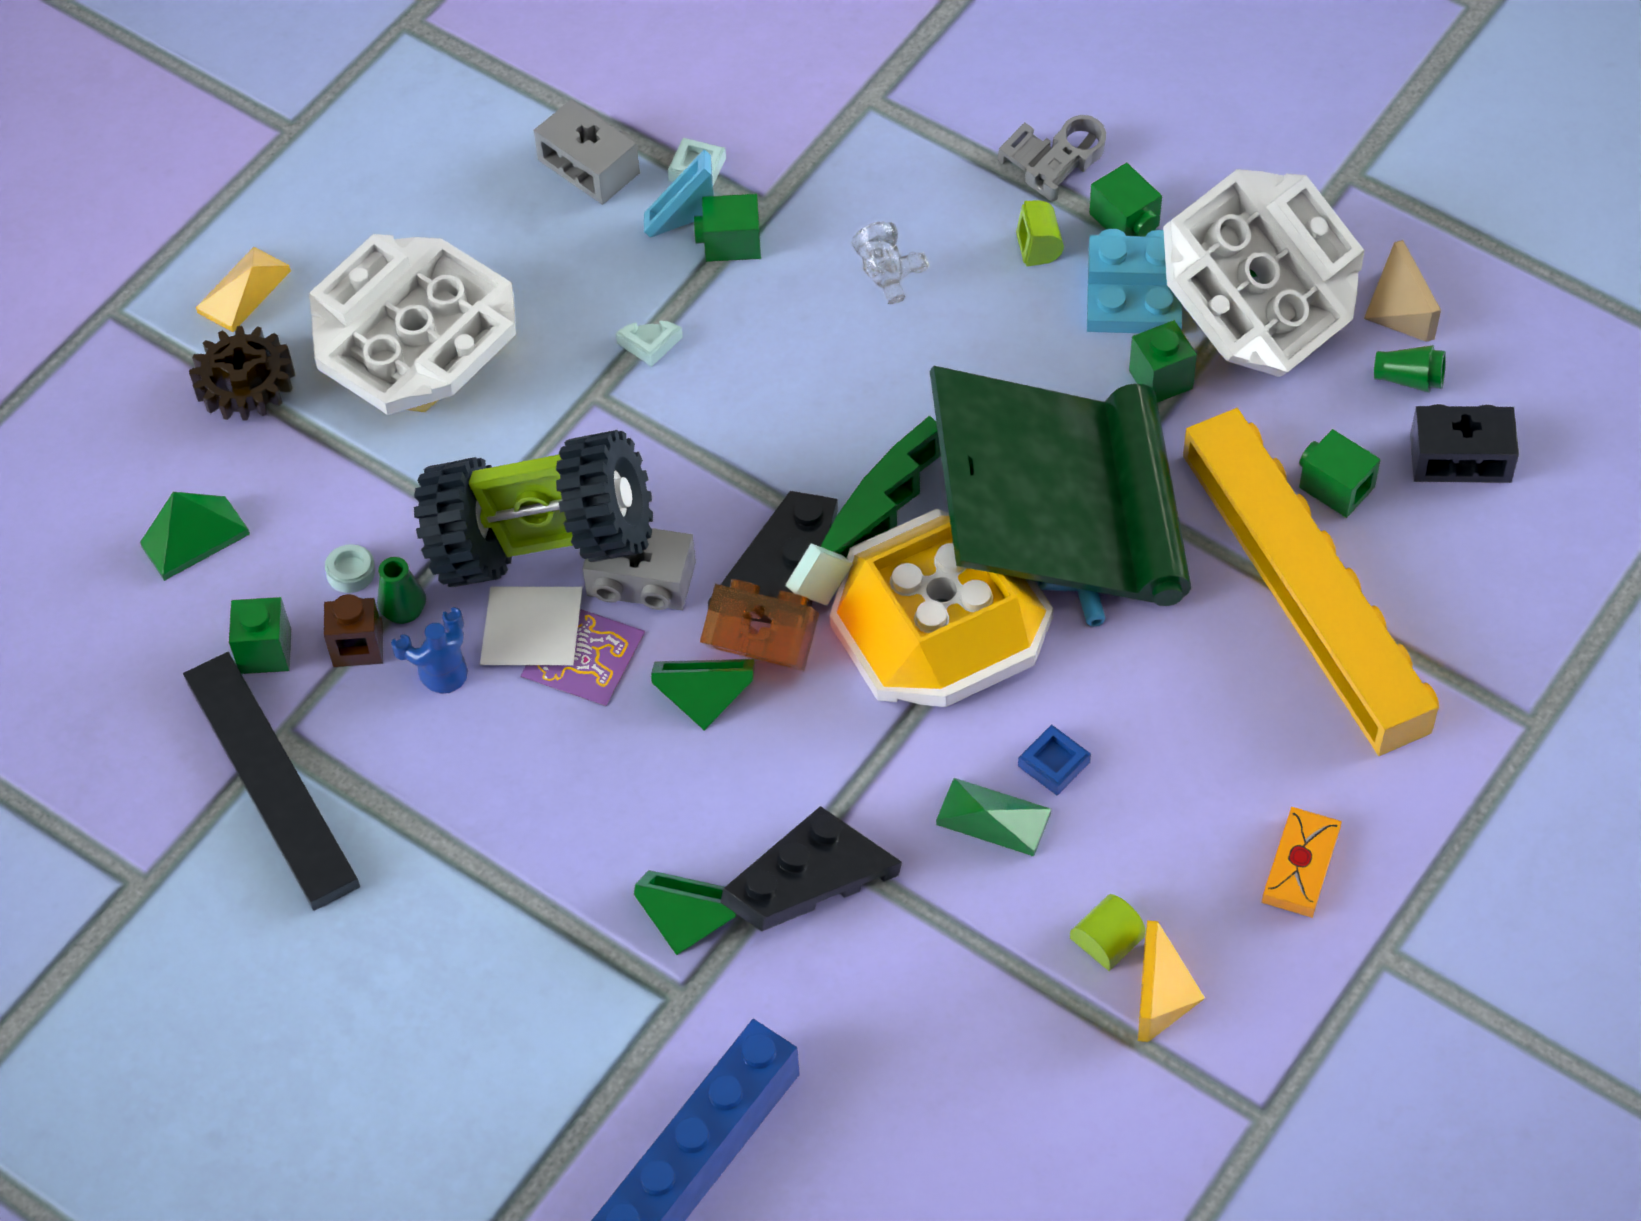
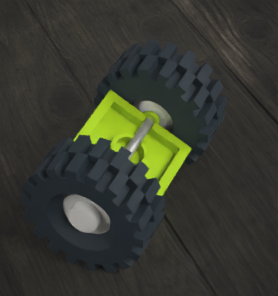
M613 430L568 439L564 442L565 446L560 448L558 455L492 467L491 465L486 466V460L473 457L426 467L423 469L424 473L420 474L417 480L420 487L415 488L414 498L419 503L418 506L414 507V518L419 519L420 528H416L418 539H423L424 547L421 551L424 559L430 558L431 560L429 569L432 574H439L438 581L441 584H448V587H458L500 579L502 575L507 573L508 568L506 564H511L512 556L567 546H574L575 549L580 548V556L583 559H588L589 562L643 553L642 550H646L649 545L647 539L651 538L652 529L649 526V522H653V511L649 509L652 495L651 491H647L646 481L649 480L646 470L641 468L643 460L640 453L634 452L635 443L631 438L626 439L624 431Z

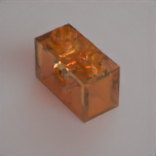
M736 579L731 580L730 587L715 584L700 643L711 649L805 671L819 613L816 610L807 606L809 598L786 591H779L777 599L760 595V586ZM765 615L772 620L770 628L761 627L759 632L751 626L752 618L761 619Z

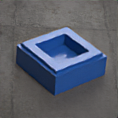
M1051 724L1018 757V767L1058 796L1090 763L1091 753Z

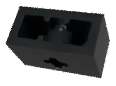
M1442 404L1416 406L1410 432L1414 482L1512 483L1519 457L1514 407H1496L1493 405H1480L1478 407L1446 406Z

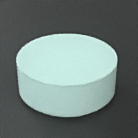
M353 544L343 545L334 549L325 560L328 583L335 590L344 593L357 592L367 587L375 575L374 559L370 551L362 546Z

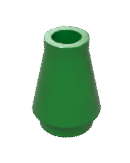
M1434 345L1388 352L1377 351L1374 363V379L1389 381L1430 393L1431 388L1442 389L1446 370V351L1434 350Z
M400 557L385 559L378 569L380 576L377 596L378 610L385 618L394 623H410L419 617L426 604L425 591L409 570L408 564L404 559Z

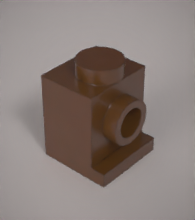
M346 594L338 597L335 601L324 602V639L333 667L383 664L382 616L379 617L374 598L362 599L352 594ZM366 638L368 645L343 647V639Z

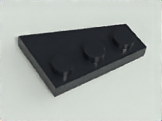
M790 491L708 600V612L805 630L813 600L794 594L785 585L810 544L821 547L837 516L838 499Z
M820 806L724 887L721 903L762 932L815 910L816 903L832 896L841 894L845 898L860 892L861 886L864 883L879 877L885 882L899 876L902 861Z

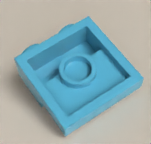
M1106 229L1099 235H1089L1087 332L1141 333L1173 320L1182 329V304L1167 286L1164 230L1151 231L1145 237L1126 236L1123 231L1118 229Z

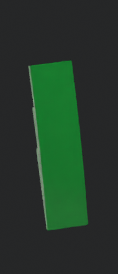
M931 416L924 419L898 441L862 479L837 514L821 545L822 548L847 558L851 547L897 527V511L920 494V472L941 457L937 423Z

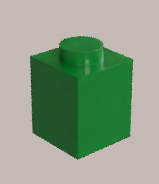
M1127 162L1091 184L1089 214L1105 230L1118 229L1123 231L1126 236L1145 237L1160 225L1162 195Z
M757 194L702 197L703 215L694 216L695 243H704L706 262L761 259Z
M1173 320L1132 336L1129 372L1137 384H1145L1153 388L1158 403L1193 389L1197 353L1176 321Z
M1332 429L1320 443L1316 441L1311 442L1303 452L1299 461V466L1302 467L1299 488L1347 518L1375 488L1381 459Z
M281 597L231 600L229 645L241 674L290 671L291 626Z

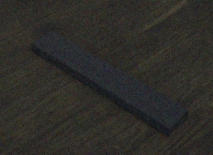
M229 651L184 672L183 675L188 687L313 911L360 888L357 876Z

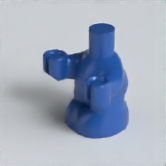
M452 607L450 613L443 612L444 626L436 622L426 626L424 631L426 640L420 648H414L410 637L405 634L400 635L401 639L396 641L394 638L391 642L394 656L399 660H407L418 666V675L421 682L431 691L441 694L451 693L462 687L468 674L466 662L460 649L464 639V632L462 630L464 620L461 610L457 607Z

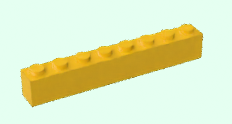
M1237 407L1186 428L1183 458L1377 755L1381 756L1432 734L1439 710V701L1434 689L1430 684L1422 683L1413 669L1412 660L1407 649L1402 644L1395 643L1387 631L1386 621L1380 609L1375 605L1371 606L1361 592V585L1355 572L1349 567L1345 568L1336 555V548L1331 536L1325 530L1320 531L1311 518V510L1306 499L1301 494H1295L1287 482L1286 472L1281 462L1277 458L1272 459L1264 448L1257 426L1252 422L1248 423Z

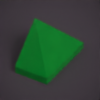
M172 492L140 541V544L165 581L250 535V532L226 496Z
M754 659L654 661L651 681L654 686L705 731L753 681L755 661Z
M953 778L936 819V825L1034 856L1050 818L1051 809Z
M648 870L635 884L634 896L676 955L737 916L735 912L721 903L724 886Z

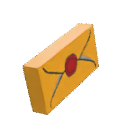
M1291 806L1261 903L1313 918L1342 821Z

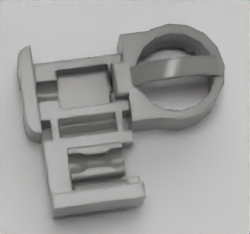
M1074 116L1067 120L1062 129L1053 137L1051 148V141L1048 138L1044 141L1033 135L1034 128L1024 122L999 148L998 161L1004 164L1009 159L1024 171L1026 170V184L1048 200L1055 201L1058 199L1059 194L1058 185L1076 167L1084 172L1091 164L1100 159L1104 152L1106 131L1104 125L1092 116ZM1073 132H1089L1077 148L1067 141V137ZM1097 138L1099 141L1098 144L1093 148H1090Z

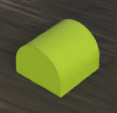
M1041 200L1024 201L1016 229L1023 262L1026 264V267L1051 263L1064 250L1054 208L1050 203Z
M1109 894L1071 929L1070 939L1110 971L1145 937L1146 929L1141 917L1131 905L1122 898Z

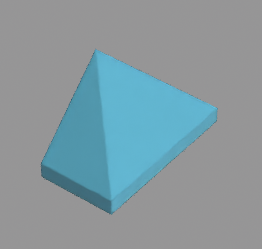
M703 150L644 212V233L650 238L694 222V216L703 215L702 197L714 196L711 155L707 151Z

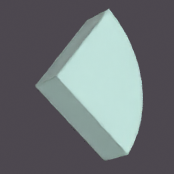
M659 321V324L637 326V323H632L616 333L617 344L651 367L683 338L682 327L668 321Z

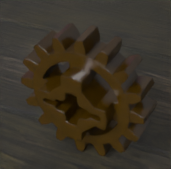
M237 326L235 335L230 337L223 330L219 331V342L215 344L205 340L202 344L206 354L193 355L192 359L195 368L189 370V375L198 402L204 401L206 410L209 413L220 408L223 419L228 420L234 412H240L242 420L245 421L248 420L252 410H257L260 415L264 416L267 414L266 404L270 402L280 406L283 403L280 392H291L293 389L290 378L295 376V369L287 344L280 345L276 333L264 338L261 327L257 326L251 334H245L243 327Z

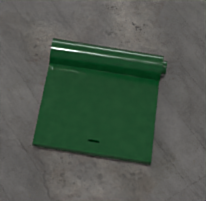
M939 366L931 368L929 372L956 566L1153 602L1159 606L1177 604L1191 590L1190 576L1156 393L1152 387L1145 384L1125 385L1116 389L1103 402Z

